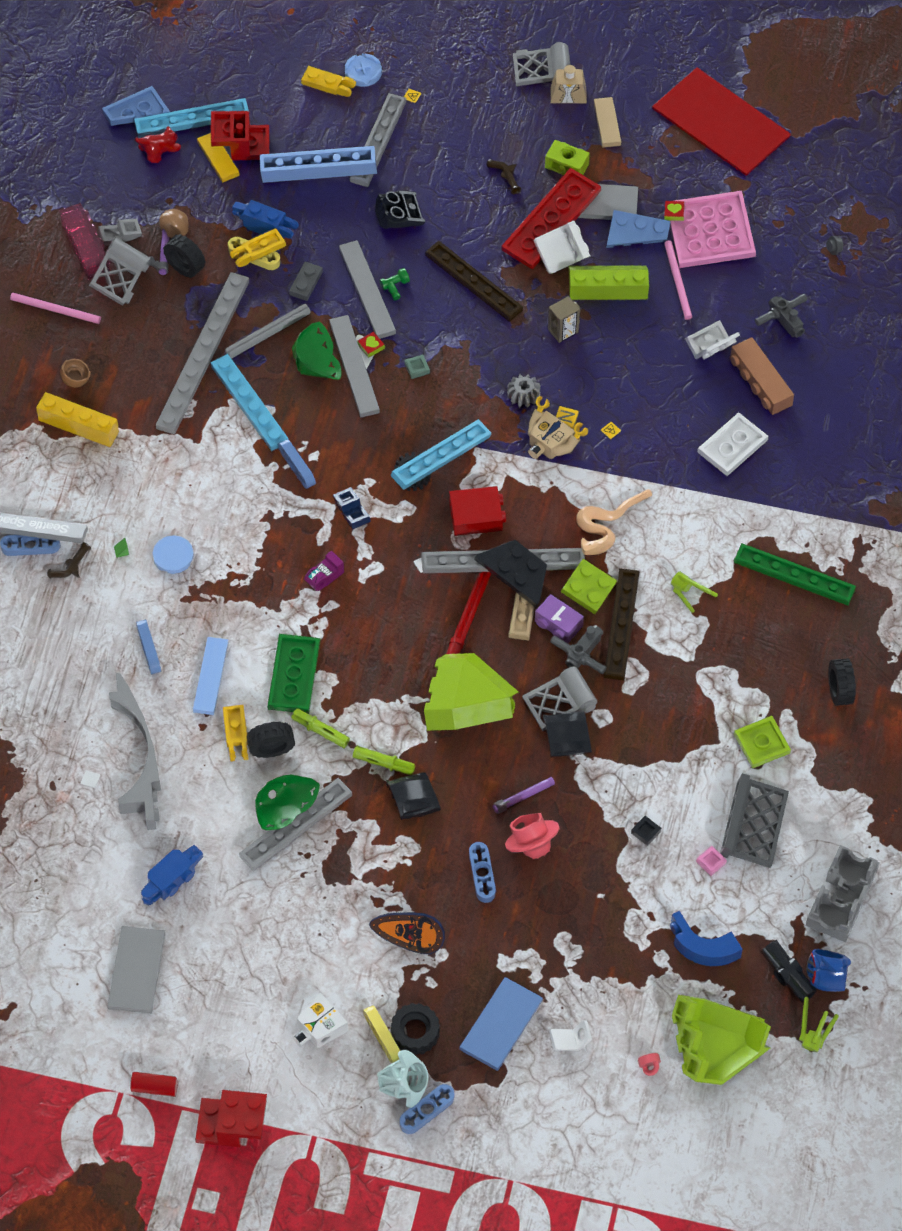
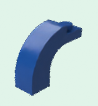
M680 911L672 914L670 928L675 935L674 946L687 959L705 966H722L741 958L743 949L732 931L719 938L705 939L696 935L691 930Z

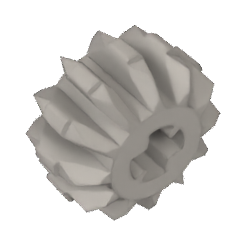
M519 374L518 378L513 377L511 382H509L507 396L511 399L512 404L518 403L519 408L522 404H525L528 408L530 403L535 405L536 399L540 396V383H537L536 377L530 379L529 374L526 377Z

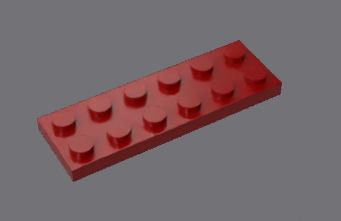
M570 168L501 246L502 251L533 270L542 259L534 239L571 221H576L601 192V186Z

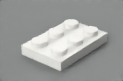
M738 412L698 448V453L728 476L768 440V435Z

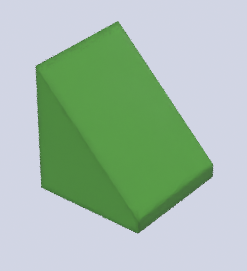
M123 538L114 546L116 558L129 555L126 538Z

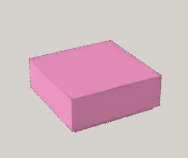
M711 846L696 859V862L712 876L727 863V860Z

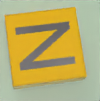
M559 406L556 418L574 429L579 411Z

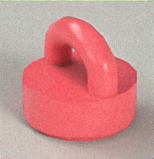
M658 1053L646 1054L638 1058L639 1067L643 1069L646 1075L653 1076L658 1072L659 1063H661ZM654 1066L652 1070L648 1069V1067Z

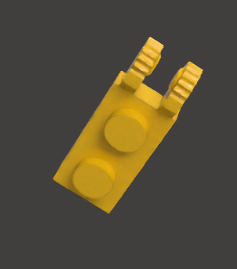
M308 66L301 79V84L334 95L338 94L349 97L352 93L350 88H355L356 81L347 76L343 77Z
M275 228L232 249L230 256L233 259L238 258L235 262L237 267H243L248 265L250 261L257 260L285 247L286 242Z
M244 705L223 707L230 762L235 761L236 758L233 746H242V757L244 760H248Z

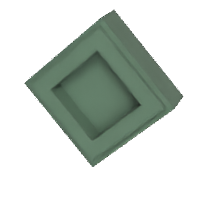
M424 355L405 360V366L411 379L430 374V369Z

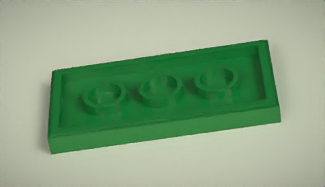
M279 634L267 705L268 710L294 712L296 709H300L309 714L320 638Z

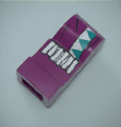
M330 551L325 555V559L307 572L304 580L315 591H320L344 573V562Z

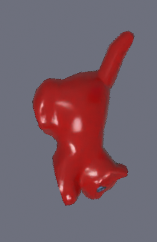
M167 126L162 134L135 138V141L139 144V150L145 151L147 153V160L152 163H159L164 152H177L181 149V145L175 143L178 138L177 134L169 126Z

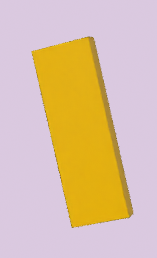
M211 133L197 138V143L222 183L239 176V171L224 146L211 147Z

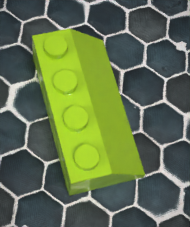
M646 265L569 266L571 300L648 299V268Z

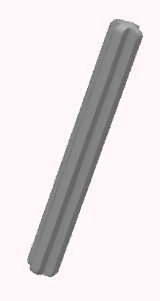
M306 304L297 307L227 347L225 353L230 358L239 355L309 315V307Z

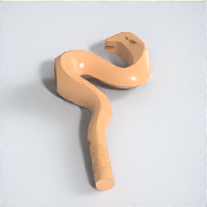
M647 489L627 499L614 511L604 510L595 506L582 508L576 518L578 526L585 532L604 536L591 542L582 538L581 549L583 554L596 555L604 553L614 545L616 539L615 534L609 528L596 524L591 520H616L629 507L651 497L652 492Z

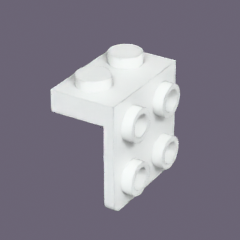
M571 221L534 239L543 263L550 274L590 256L588 246L583 241L580 228L576 225L575 221Z
M719 320L686 337L685 340L695 359L700 357L706 359L736 343L735 338L740 336V334L737 332L728 336Z

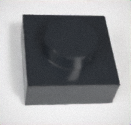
M644 816L633 827L631 834L648 846L659 835L662 828L647 816Z

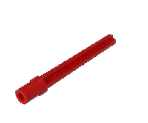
M479 572L454 636L449 642L446 654H459L461 649H463L464 640L491 572Z

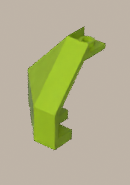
M446 654L436 660L435 667L438 671L436 677H432L429 688V693L432 694L430 703H426L424 708L427 731L456 730L513 718L515 702L512 696L518 693V691L476 654Z
M678 995L672 1012L673 1024H677L679 1034L676 1035L679 1053H683V1074L695 1082L722 1085L771 1049L765 1045L771 1026L764 1022L765 1019L704 998Z

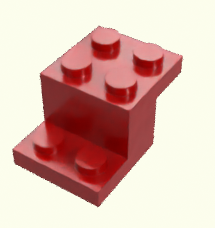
M211 111V147L230 146L232 160H260V155L270 154L269 125H250L249 111Z
M222 1090L221 1099L201 1098L195 1142L241 1147L242 1138L262 1140L267 1094Z

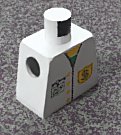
M320 993L298 1016L297 1025L300 1031L293 1036V1039L300 1047L310 1040L319 1048L345 1034L348 1031V1022Z

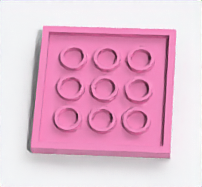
M742 191L675 200L684 201V221L670 222L679 268L756 257Z

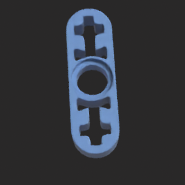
M288 439L278 443L282 456L304 488L307 489L315 485L316 481L312 472Z
M7 535L0 541L2 553L7 556L53 554L61 546L59 540L22 535ZM28 541L36 543L32 548L25 547V543ZM49 541H53L52 546L48 545ZM8 543H12L11 548H7Z
M147 620L137 621L136 626L151 675L161 672V667Z
M475 842L469 848L475 892L479 901L488 903L495 898L496 894L489 850L486 844ZM476 850H480L482 853V861L478 862ZM479 868H485L489 873L481 877L477 875L476 871ZM483 883H486L489 895H485L483 892Z
M447 1084L439 1085L414 1107L405 1111L400 1117L401 1130L406 1134H413L447 1109L454 1102V1089ZM441 1092H443L444 1094L449 1093V1094H448V1099H446V1098L440 1099V1098H441ZM425 1104H430L434 1110L430 1114H424L421 1111V1107ZM415 1112H417L418 1117L414 1120V1126L410 1124L406 1126V1119L413 1120L416 1117Z

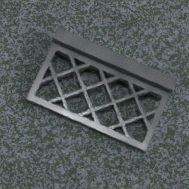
M742 773L736 784L720 854L725 858H728L730 855L771 868L789 791L752 780L750 775ZM751 787L758 788L762 795L754 798L750 792ZM777 794L782 796V800L775 805L769 796ZM765 798L770 808L762 811L757 802ZM753 804L758 814L750 817L746 807ZM771 811L777 816V821L770 823L765 815ZM761 817L766 826L758 830L752 820ZM749 823L754 832L746 836L741 827ZM767 829L773 835V839L768 842L761 835V832ZM756 835L762 845L753 848L748 839ZM744 841L750 851L746 853L736 851L737 844ZM765 848L769 854L768 860L760 858L756 851Z

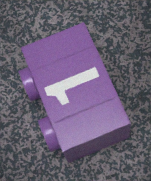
M551 594L535 611V622L542 629L549 630L554 636L566 643H569L583 627L584 616Z

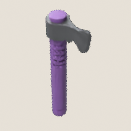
M164 229L162 230L160 262L155 261L152 256L148 259V265L156 268L161 275L168 273L169 266L168 260H166L163 253V247L169 241L167 232Z
M550 777L505 800L501 799L495 802L493 809L495 813H502L515 803L555 785V782Z

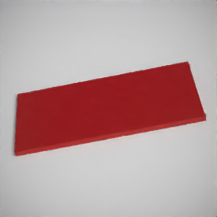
M697 67L652 106V109L746 176L791 136V133Z

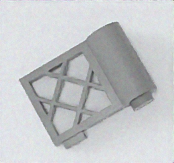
M557 42L548 49L534 51L525 49L513 53L516 86L553 81L556 70L564 69L567 65H570L568 45ZM547 55V58L542 63L536 60L539 56ZM526 58L529 61L523 66L518 63L517 59ZM532 63L539 66L534 72L528 69ZM544 69L549 72V75L540 76L538 73ZM523 72L530 75L528 78L519 79Z
M115 237L109 245L89 286L122 306L124 303L129 304L134 295L131 290L142 271L146 272L149 267V257ZM107 260L115 263L116 270L108 272L106 267ZM128 271L134 277L131 281L125 282L122 272ZM118 273L121 283L112 285L109 275ZM105 276L108 286L102 287L97 284L98 277ZM122 286L124 291L123 297L120 298L115 295L113 288Z
M575 666L567 668L559 677L522 696L542 731L547 730L546 724L541 720L542 711L552 713L553 715L578 711L588 713L594 710L597 704V699ZM558 684L561 689L559 696L548 694L550 688ZM535 696L543 697L541 706L531 704L529 699ZM547 698L557 701L555 710L544 707ZM561 702L569 703L572 709L566 712L558 710Z

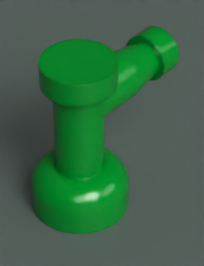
M401 268L398 270L397 275L387 279L382 278L379 281L382 289H388L393 299L398 300L401 296L395 284L400 281L406 284L410 282L406 269Z

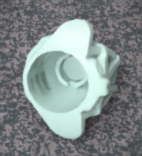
M401 1050L398 1052L399 1060L377 1073L379 1090L397 1099L407 1098L406 1107L412 1108L420 1101L426 1089L428 1070L412 1052ZM409 1076H412V1081L409 1085Z

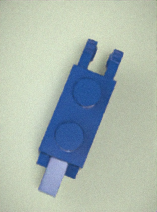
M253 200L249 204L235 202L232 207L233 214L243 220V225L248 230L261 235L276 228L282 237L291 239L294 235L292 230H296L299 226L296 220L286 217L285 212Z
M193 845L184 852L172 850L148 871V884L141 890L143 903L149 906L160 897L165 900L167 897L173 896L184 882L187 883L193 878L195 866L203 858V852Z

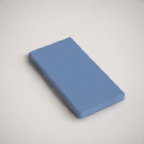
M505 977L464 1039L460 1050L498 1071L542 1003L543 998Z

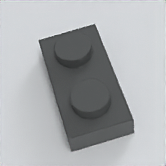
M305 261L289 290V294L308 301L323 273V267Z

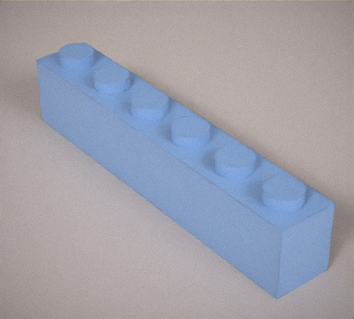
M366 146L260 155L262 181L265 183L377 174L375 147Z

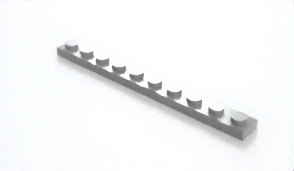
M233 272L230 273L156 423V429L175 435L249 284V277Z

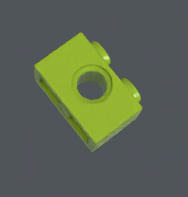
M554 140L545 156V168L562 175L572 168L583 175L589 165L590 153L570 146L565 142Z

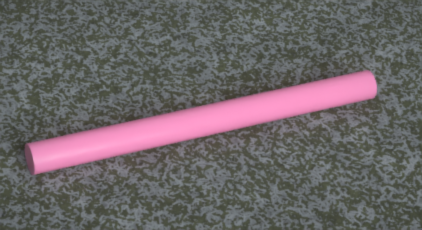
M666 241L664 245L685 320L692 319V314L671 241Z
M12 293L10 300L96 324H99L101 317L17 293Z

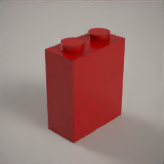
M498 486L449 491V505L454 536L503 531V523H506L505 510L501 511V506L504 503L502 493L499 494Z

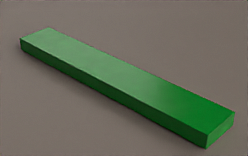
M741 543L734 558V563L847 606H849L856 590L855 585Z

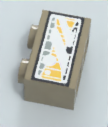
M569 296L549 307L548 330L559 343L575 335L579 330L580 307Z

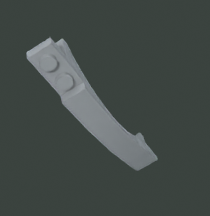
M116 673L117 692H109L111 708L129 717L139 727L148 745L147 760L141 776L134 786L118 799L120 814L145 811L147 830H155V821H159L158 808L154 809V802H158L157 791H161L155 750L145 718L128 684L120 673Z

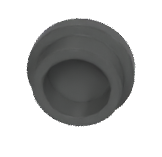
M830 236L826 243L827 250L832 255L842 252V239L837 236Z

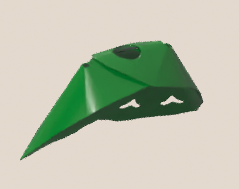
M320 321L312 323L299 334L292 346L293 357L297 369L302 375L339 380L342 374L339 361L332 355L334 347L332 339ZM325 341H326V344H325V345L327 346V349H326L324 346H322V344H324Z
M292 774L283 775L268 781L258 792L255 799L257 819L263 830H278L291 824L297 815L304 813L313 805L317 798L320 784L312 778ZM271 790L276 792V797L273 799L268 796Z

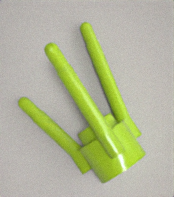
M681 571L676 573L671 580V585L674 586L673 592L680 597L692 613L695 610L682 594V591L687 592L694 586L714 597L718 596L717 593L695 582Z
M805 997L799 1041L803 1042V1048L818 1052L819 1049H822L824 1041L839 1015H834L822 1035L820 1033L828 1015V1011H825L816 1032L809 1030L808 1034H806L809 998Z

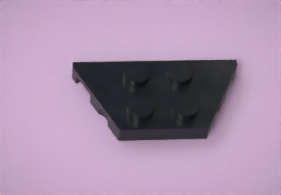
M510 541L475 556L474 560L534 607L539 605L547 564L518 541Z

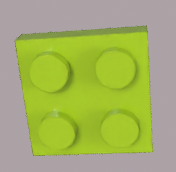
M582 559L561 590V593L593 614H596L617 580Z
M773 716L734 730V736L752 769L786 756L791 752Z

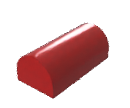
M132 1072L130 1089L131 1092L176 1097L179 1083L176 1076Z

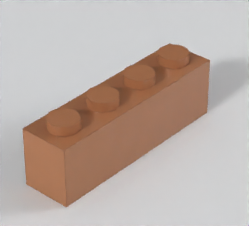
M751 337L732 346L731 363L740 370L742 378L748 381L752 392L761 399L763 407L766 410L768 409L772 415L791 407L794 399L793 392L755 340Z

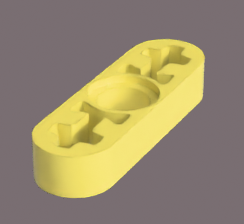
M241 237L231 238L228 242L229 253L234 247L241 246L242 243L248 240ZM274 251L265 255V257L250 261V263L267 270H275L280 266V255Z
M371 1005L363 1009L364 1017L389 1061L393 1063L399 1060L398 1052L400 1049L375 1006Z

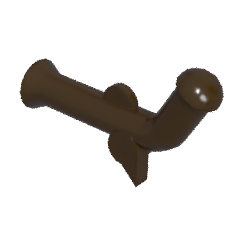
M491 159L487 161L486 165L488 168L501 169L503 171L501 177L507 179L511 188V194L516 195L521 192L522 189L517 185L513 176L517 164L508 166L500 161Z
M83 542L72 559L66 560V569H49L47 576L50 579L65 578L73 574L80 578L78 564L87 551L91 550L90 545Z

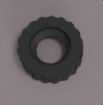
M181 234L175 235L164 245L163 253L166 260L179 274L192 278L205 267L206 261L201 249L186 236Z
M850 659L830 660L828 667L829 689L834 705L853 704L856 695V683Z
M274 721L263 723L252 728L246 736L249 752L257 758L281 756L284 753H288L295 746L293 729L286 722Z
M411 1003L410 1005L402 1006L400 1010L396 1011L395 1016L393 1015L391 1035L400 1051L407 1050L414 1055L425 1054L426 1051H430L437 1044L440 1024L436 1013L430 1007L423 1006L420 1003ZM417 1019L425 1024L426 1033L419 1039H412L405 1034L404 1027L410 1020Z

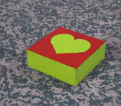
M665 201L664 220L684 221V201Z
M374 331L357 341L358 346L368 358L385 349L384 343Z

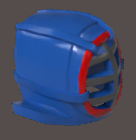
M814 949L808 958L806 967L810 984L822 991H845L848 966L851 965V960L843 954Z

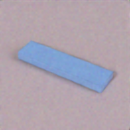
M207 637L193 713L214 715L228 648V639Z

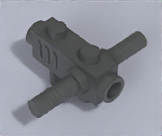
M802 294L791 301H787L781 296L771 298L768 302L770 312L756 318V325L760 326L771 319H778L791 337H800L805 332V329L803 328V322L798 317V311L792 308L806 302V295Z
M596 625L589 626L585 634L575 645H569L556 636L552 637L550 643L567 652L566 655L568 657L565 664L569 668L573 666L579 668L582 664L590 666L601 674L606 671L607 667L590 657V653L601 640L603 630Z

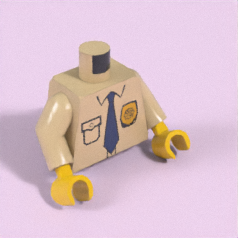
M539 396L536 399L538 408L534 410L529 422V444L532 446L528 450L529 455L537 459L543 454L549 459H553L556 456L571 453L580 441V436L588 434V428L585 427L580 432V428L583 426L582 423L575 424L574 429H572L548 411L543 412V409L549 407L550 402L547 399L545 404L541 406L542 397Z

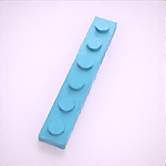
M246 98L136 118L134 121L138 138L146 135L162 134L167 126L172 131H180L211 125V111H249Z
M226 354L211 362L212 369L269 449L273 451L279 448L278 443L288 439V437L230 356Z
M478 419L393 470L391 477L405 490L490 438L491 432Z

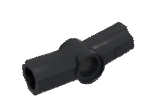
M777 940L771 942L760 951L774 969V975L783 986L787 985L801 1003L804 1002L805 997L811 999L817 992V989L810 984V981L803 974V969L797 960L790 958Z

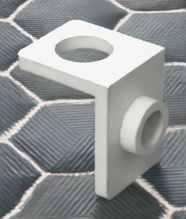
M583 1020L574 1029H551L549 1031L553 1048L556 1051H579L592 1040L587 1020ZM582 1028L585 1032V1037L583 1041L580 1038V1031Z

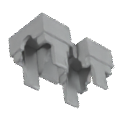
M840 845L826 877V882L836 885L837 889L833 895H829V890L825 889L824 885L821 886L805 926L846 942L876 876L880 862L871 857L866 859L858 858L849 848Z

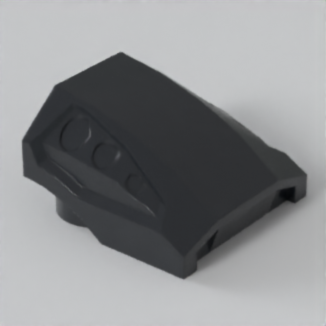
M389 191L386 194H379L376 198L375 212L380 227L388 229L424 225L425 219L422 218L416 199V192Z
M584 711L559 715H543L550 746V758L592 753Z
M426 772L392 781L386 780V786L391 792L395 806L398 808L400 820L422 817L441 810Z

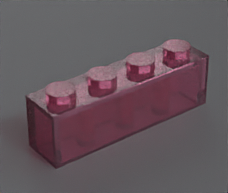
M81 203L59 210L62 226L88 279L94 277L106 253L103 250L104 244L102 239L96 236L98 233L95 224H91L89 221L91 218L88 210H84ZM110 260L106 262L108 272L110 271L109 264L112 263Z

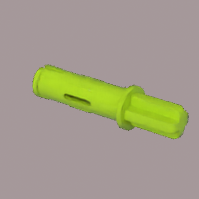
M296 709L291 716L292 720L305 726L308 731H314L343 749L346 748L350 741V737L319 721L317 716L312 717L300 709Z
M358 745L353 751V758L388 768L390 772L395 770L407 775L414 773L415 764L398 759L396 755L394 757Z

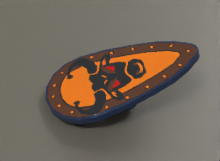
M415 912L387 913L373 918L369 923L370 928L384 940L419 954L435 953L444 944L445 931L442 924L435 917L428 914Z

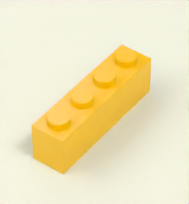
M45 392L36 407L39 421L107 447H111L119 433L116 418Z

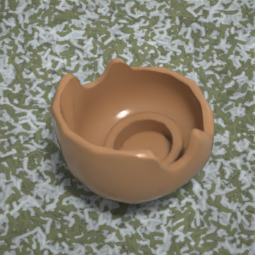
M174 208L166 210L160 216V228L167 232L168 237L173 238L175 235L181 234L185 236L187 234L188 217L184 212Z
M79 359L66 360L60 370L62 381L67 386L73 388L85 385L91 374L88 366Z

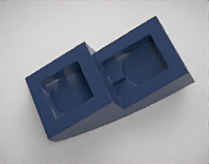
M351 487L333 495L338 508L352 529L371 522L369 514L360 503V498Z

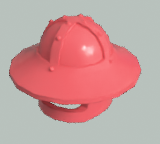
M541 813L519 816L510 824L513 834L505 843L506 849L510 852H523L532 859H539L550 852L551 839L557 835L560 829L559 824L553 820H544ZM519 823H524L525 827L515 829Z

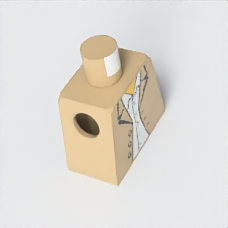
M567 65L564 69L556 70L551 84V103H587L583 70L576 69L573 65Z

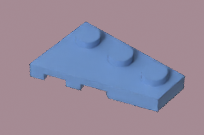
M153 86L102 108L103 114L111 126L135 122L134 119L170 112Z
M614 210L606 248L617 245L630 246L636 243L666 242L671 221Z

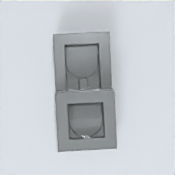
M137 219L118 220L117 225L99 226L97 230L102 246L110 245L115 237L126 242L142 235Z

